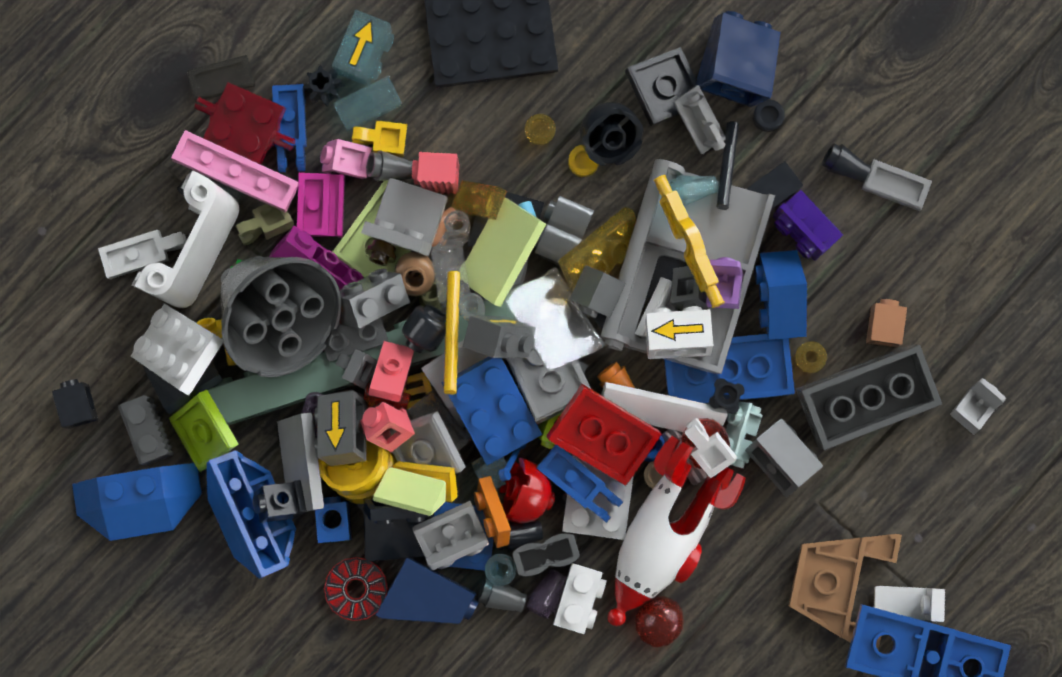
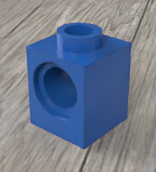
M341 496L323 498V509L315 510L318 543L352 540L349 502H341ZM332 510L338 511L342 518L341 524L334 529L329 528L325 522L327 513Z

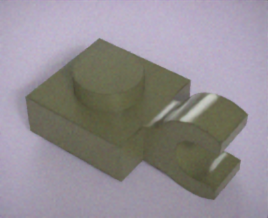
M265 204L252 210L253 219L237 224L236 228L243 245L253 243L262 233L266 240L290 230L294 222L288 211L285 213Z

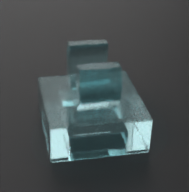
M482 457L471 463L479 479L491 476L495 489L507 484L499 478V470L505 468L507 464L504 457L489 465L485 464Z

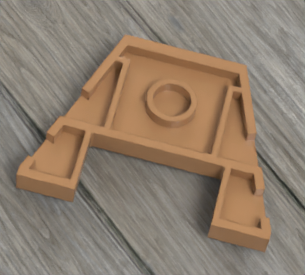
M891 534L801 544L788 606L851 643L856 623L850 620L863 557L896 563L902 535ZM881 636L877 639V642H876V647H877L878 651H879Z

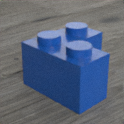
M798 251L760 253V265L754 267L756 285L759 284L760 301H764V309H759L760 327L766 328L769 340L807 337V282Z

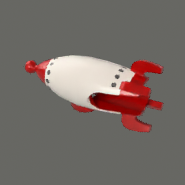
M671 436L664 443L655 457L654 467L663 477L650 492L636 514L619 551L615 575L617 607L608 612V621L613 626L623 625L626 620L625 613L628 610L635 609L648 602L670 585L673 580L683 583L691 576L700 560L702 547L699 541L709 523L714 507L722 510L733 507L745 483L746 478L738 473L730 483L734 470L728 467L719 472L716 478L708 476L684 514L678 520L669 522L670 510L692 468L686 461L693 448L684 442L677 448L681 440L674 436Z

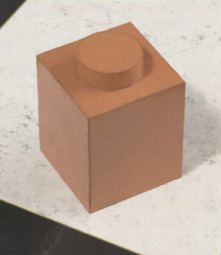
M880 299V303L873 304L870 309L866 343L896 348L901 346L903 343L907 307L899 306V301Z

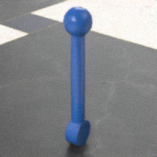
M526 444L514 450L505 468L499 470L501 481L504 482L511 479L510 470L518 454L526 447Z

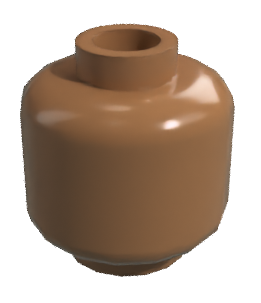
M410 252L404 254L397 261L394 272L401 274L407 295L419 296L431 289L435 278V268L428 256L417 252Z

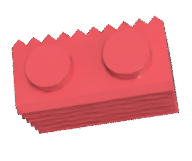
M419 152V160H413L412 179H414V184L436 193L440 192L443 194L446 192L449 195L452 192L454 195L457 194L459 182L457 154Z

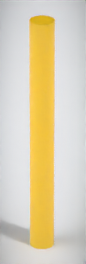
M449 271L447 273L445 394L457 393L460 272Z

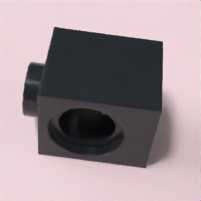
M72 379L60 383V389L52 391L62 428L71 429L99 420L89 384L79 383L78 379Z

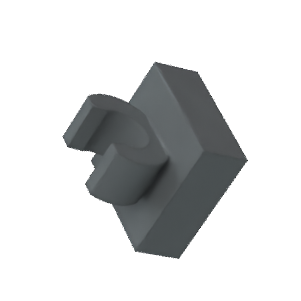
M355 349L351 358L340 353L335 365L345 370L342 376L343 379L365 389L378 360Z

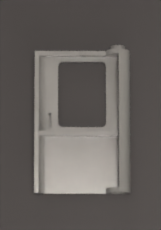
M656 159L618 280L626 284L611 317L606 316L600 338L605 340L604 346L622 351L623 347L647 354L646 339L639 338L635 332L657 261L660 257L666 256L686 262L684 259L686 242L684 238L680 240L674 237L659 202L662 197L653 181L661 175H666L672 191L676 190L689 218H691L699 230L708 259L717 260L721 257H728L739 261L742 267L743 279L739 309L708 308L711 313L713 335L711 356L662 359L702 371L722 374L775 195L761 194L732 185L729 209L720 210L716 207L719 181L685 172L684 167L677 163Z

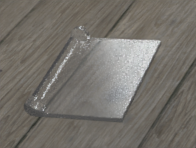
M552 268L546 275L510 290L504 300L516 320L536 327L533 348L548 372L589 355L605 345L585 313L579 311L580 305L570 300L572 293L557 268Z

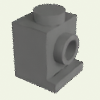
M688 266L674 268L671 304L681 311L691 306H698L702 309L711 308L707 307L706 292L700 291Z

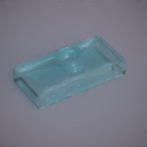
M389 76L333 103L347 132L353 130V127L366 124L403 105Z

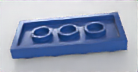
M767 334L732 337L722 374L702 371L664 359L668 396L708 404L709 399L715 392L714 383L720 378L725 379L726 382L743 385L745 392L740 396V400L795 394L789 338L769 340ZM725 393L724 398L729 399L730 395Z

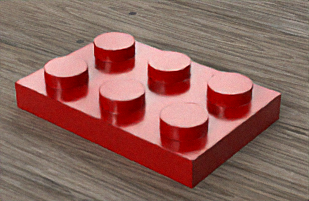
M581 384L546 436L549 441L626 486L662 434L655 427L584 384Z

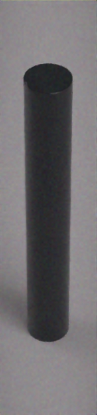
M734 121L727 122L726 139L724 141L726 145L723 149L716 205L720 210L729 209L739 124Z

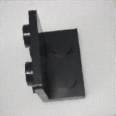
M363 498L364 557L367 561L425 556L412 527L426 521L427 517H433L434 513L428 516L375 502L373 498Z

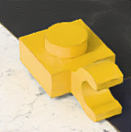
M376 120L375 129L353 127L352 143L360 145L373 144V152L375 153L381 150L398 157H404L407 124Z

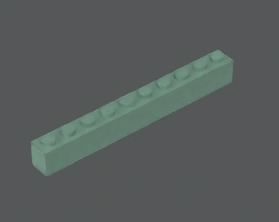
M509 293L501 307L492 304L485 298L483 302L473 305L471 300L459 303L458 343L465 339L470 316H507L517 320ZM406 321L394 324L395 330L386 332L388 342L407 346L405 343L408 339L402 333V328ZM445 338L436 351L423 350L422 353L414 351L410 367L432 361L445 353ZM382 345L363 352L378 360ZM322 351L309 364L290 374L278 377H260L257 373L247 371L244 373L245 378L233 381L232 377L224 378L222 382L209 389L208 392L227 425L230 426L317 398L318 396L354 386V384L342 378L345 370L335 365L337 360L333 362L328 361L326 353ZM374 368V371H373V373H372V375H371L369 381L372 380V378H373V375H374V372H375V368Z

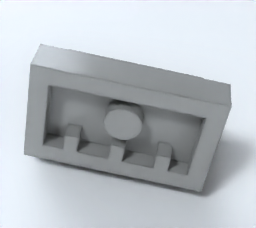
M390 178L374 224L365 221L361 233L371 238L429 256L448 198L445 195Z

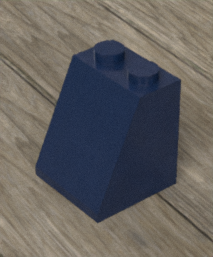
M726 11L713 20L695 86L699 85L701 91L753 107L770 99L772 96L781 32L773 30L772 25L766 22L754 21L752 23L744 20V16L740 13Z
M406 558L376 616L382 619L460 624L464 618L467 620L471 619L479 602L474 600L477 593L435 570H430L429 567L413 558Z

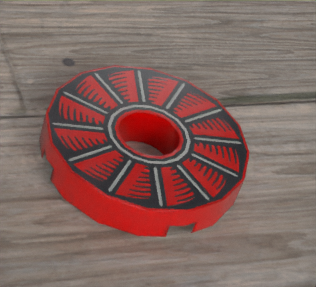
M355 557L344 559L332 568L327 575L324 590L326 601L333 612L344 619L357 621L368 619L378 612L388 593L386 576L378 565L364 558ZM352 580H360L365 585V593L360 598H353L348 593L347 588Z

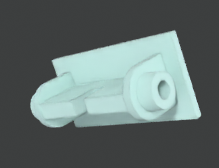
M738 402L740 406L738 412L734 414L728 413V425L722 439L737 456L736 461L731 465L744 468V464L748 463L750 458L745 449L753 443L744 439L745 435H757L763 415L760 414L762 408L754 406L752 403Z

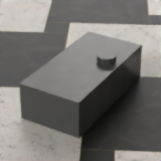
M917 344L907 345L796 388L816 445L823 450L942 405L922 348Z

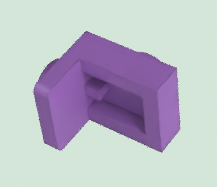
M728 257L709 260L719 281L716 286L725 302L716 308L739 309L743 279L741 263ZM707 297V299H706L707 307H712V305H711V303H710V301H709V299H708V297Z

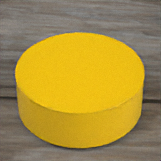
M582 145L575 147L569 155V168L579 177L591 176L599 167V164L589 158Z

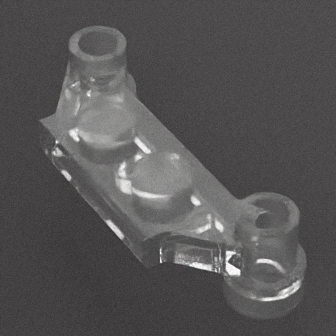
M456 210L450 212L445 217L444 225L446 232L437 246L431 247V255L441 308L446 307L447 273L449 271L460 272L459 316L469 323L470 316H485L486 309L481 296L471 293L463 245L469 241L471 224L465 212Z

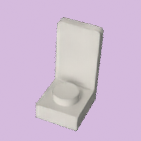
M876 586L874 588V608L918 620L944 622L945 589Z

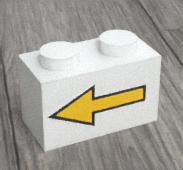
M691 306L684 308L683 311L671 312L667 308H658L652 310L651 313H646L645 331L648 359L711 356L713 335L710 309L702 310L701 307Z

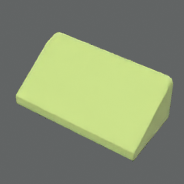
M389 467L373 496V501L431 516L445 503L446 482Z

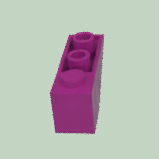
M294 225L274 247L269 256L300 257L312 260L324 267L333 276L339 291L349 283L364 279L359 271L347 266L338 259L334 252L326 250L314 241L310 234L301 231Z

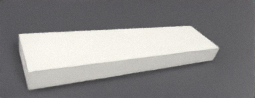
M605 382L601 394L652 426L685 432L688 429L686 425L697 418L704 426L709 437L716 432L720 435L728 415L726 409L720 407L714 409L710 404Z

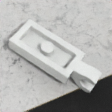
M154 230L98 248L106 277L113 279L144 269L145 266L151 263L169 261L167 251L182 249L187 240L182 232L162 238L161 232Z

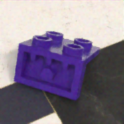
M802 190L795 194L786 204L783 203L779 206L772 216L776 220L774 222L775 227L784 236L790 235L797 242L795 245L796 249L806 259L811 257L816 261L843 236L838 228Z

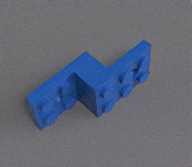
M860 604L845 667L879 677H968L963 671V664L968 659H975L979 664V671L973 677H1003L1011 645ZM882 635H889L893 640V648L886 654L880 653L876 647L877 639Z

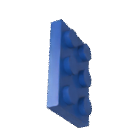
M488 356L457 374V393L448 394L486 465L493 463L542 435L502 358Z

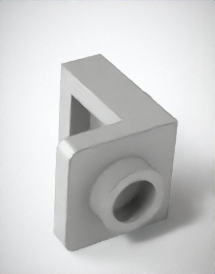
M982 378L965 393L950 415L974 435L982 428L994 410L1005 401L1006 397L994 385Z

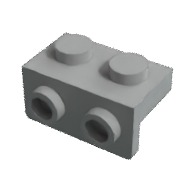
M471 501L412 527L430 570L447 568L455 560L466 555H476L485 546L489 545Z

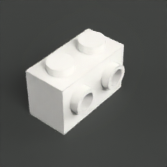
M571 563L553 625L581 634H585L586 628H593L597 611L592 609L595 597L602 598L607 581L601 579L603 572Z

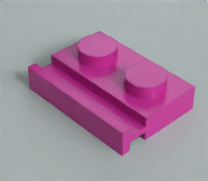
M299 173L297 228L307 232L311 237L343 238L345 175Z

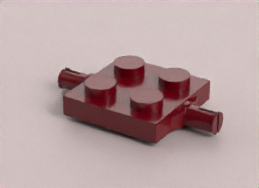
M229 82L216 104L201 97L196 100L198 103L207 106V108L195 103L194 109L210 115V123L203 139L262 165L267 151L274 144L288 151L293 149V146L283 142V140L294 145L296 139L280 133V122L286 111L284 106Z

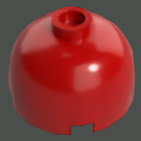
M518 458L520 464L514 462L510 470L511 479L502 482L499 492L505 493L501 505L507 520L522 524L533 522L541 517L545 510H550L554 503L555 494L552 492L551 480L537 469L538 464Z

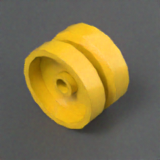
M367 440L365 462L329 466L318 458L320 477L343 499L355 504H363V498H373L385 472L397 462L393 452Z

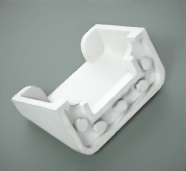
M195 171L187 174L181 188L184 190V198L189 204L188 209L199 214V217L173 269L161 263H151L145 266L142 272L138 271L131 285L178 308H186L196 300L239 214V204L233 196Z

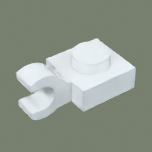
M697 418L686 425L688 429L685 430V434L696 445L691 455L710 478L736 461L737 456L718 432L709 437L704 426Z

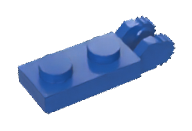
M303 84L272 86L273 102L286 108L280 122V133L296 139L294 145L284 140L283 142L296 148V167L298 172L305 171L307 139L305 90ZM274 144V147L277 149L278 171L286 172L288 164L285 148Z
M556 444L537 467L539 471L585 509L588 507L606 523L611 518L608 512L592 502L599 492L602 493L614 506L620 507L623 503L619 497L605 487L606 483Z

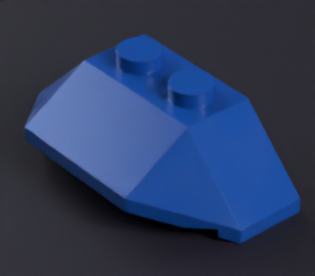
M235 450L207 462L208 501L233 557L260 579L289 565V556L293 546L296 527L292 519L260 523L259 516L253 508L254 492L264 485L276 483L270 471L256 462L243 457V454Z
M194 463L97 477L72 484L77 516L110 541L172 531L202 495L199 471Z

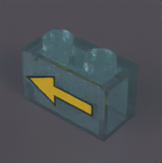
M355 10L332 64V68L336 70L337 74L368 87L372 79L377 80L383 65L382 62H379L383 51L388 52L395 36L391 34L392 28L390 23Z

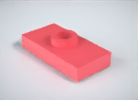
M384 341L368 395L400 402L414 350L407 346Z

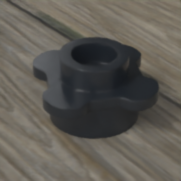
M723 378L717 379L714 383V395L709 399L710 406L714 409L719 407L726 409L730 414L738 412L740 409L738 404L740 396L745 392L743 385L726 382ZM725 393L730 395L729 399L724 398Z

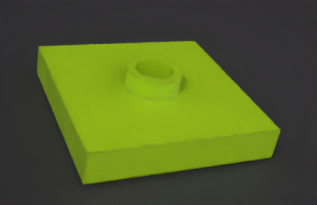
M208 390L198 393L169 418L199 472L207 469V462L209 460L225 455L239 445Z

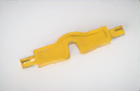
M666 175L655 178L653 181L662 197L659 201L674 237L680 240L684 238L686 242L684 259L700 291L706 292L712 308L724 304L725 302L716 286L719 282L706 255L704 242L699 230L691 218H689L676 190L672 191Z

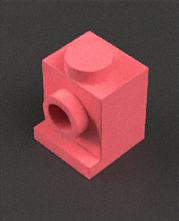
M384 402L375 408H368L360 420L366 440L390 452H393L415 434L407 411L403 408L398 410ZM391 428L397 431L392 436L390 433Z

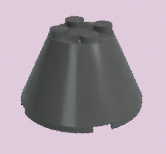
M257 256L237 263L232 268L225 270L221 276L222 339L230 358L244 371L257 373L260 377H278L295 372L313 361L325 349L327 345L324 342L332 328L337 329L341 315L339 287L333 276L324 267L312 260L300 257Z

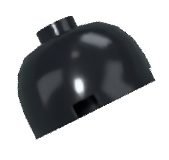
M606 102L598 104L585 115L580 127V140L589 158L601 166H606L605 163L621 165L633 158L642 145V132L644 133L642 124L631 109L620 103Z

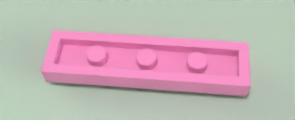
M186 130L171 157L172 161L285 213L299 187V182Z

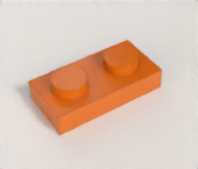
M491 476L480 478L478 480V490L474 492V501L478 511L483 510L486 518L484 519L485 532L488 538L493 537L496 548L509 545L511 528Z

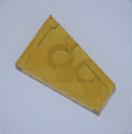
M622 208L558 260L571 293H573L585 265L609 275L616 264H621L624 261L637 220L633 209Z

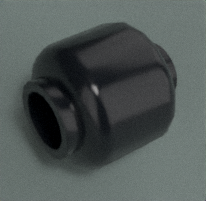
M426 304L425 307H415L402 328L403 335L408 339L405 344L418 353H422L423 350L436 351L445 338L446 315L429 304Z

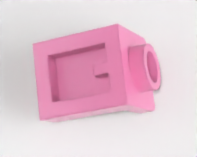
M341 139L329 141L323 147L320 155V162L323 163L322 172H336L360 179L367 178L366 165L372 148Z

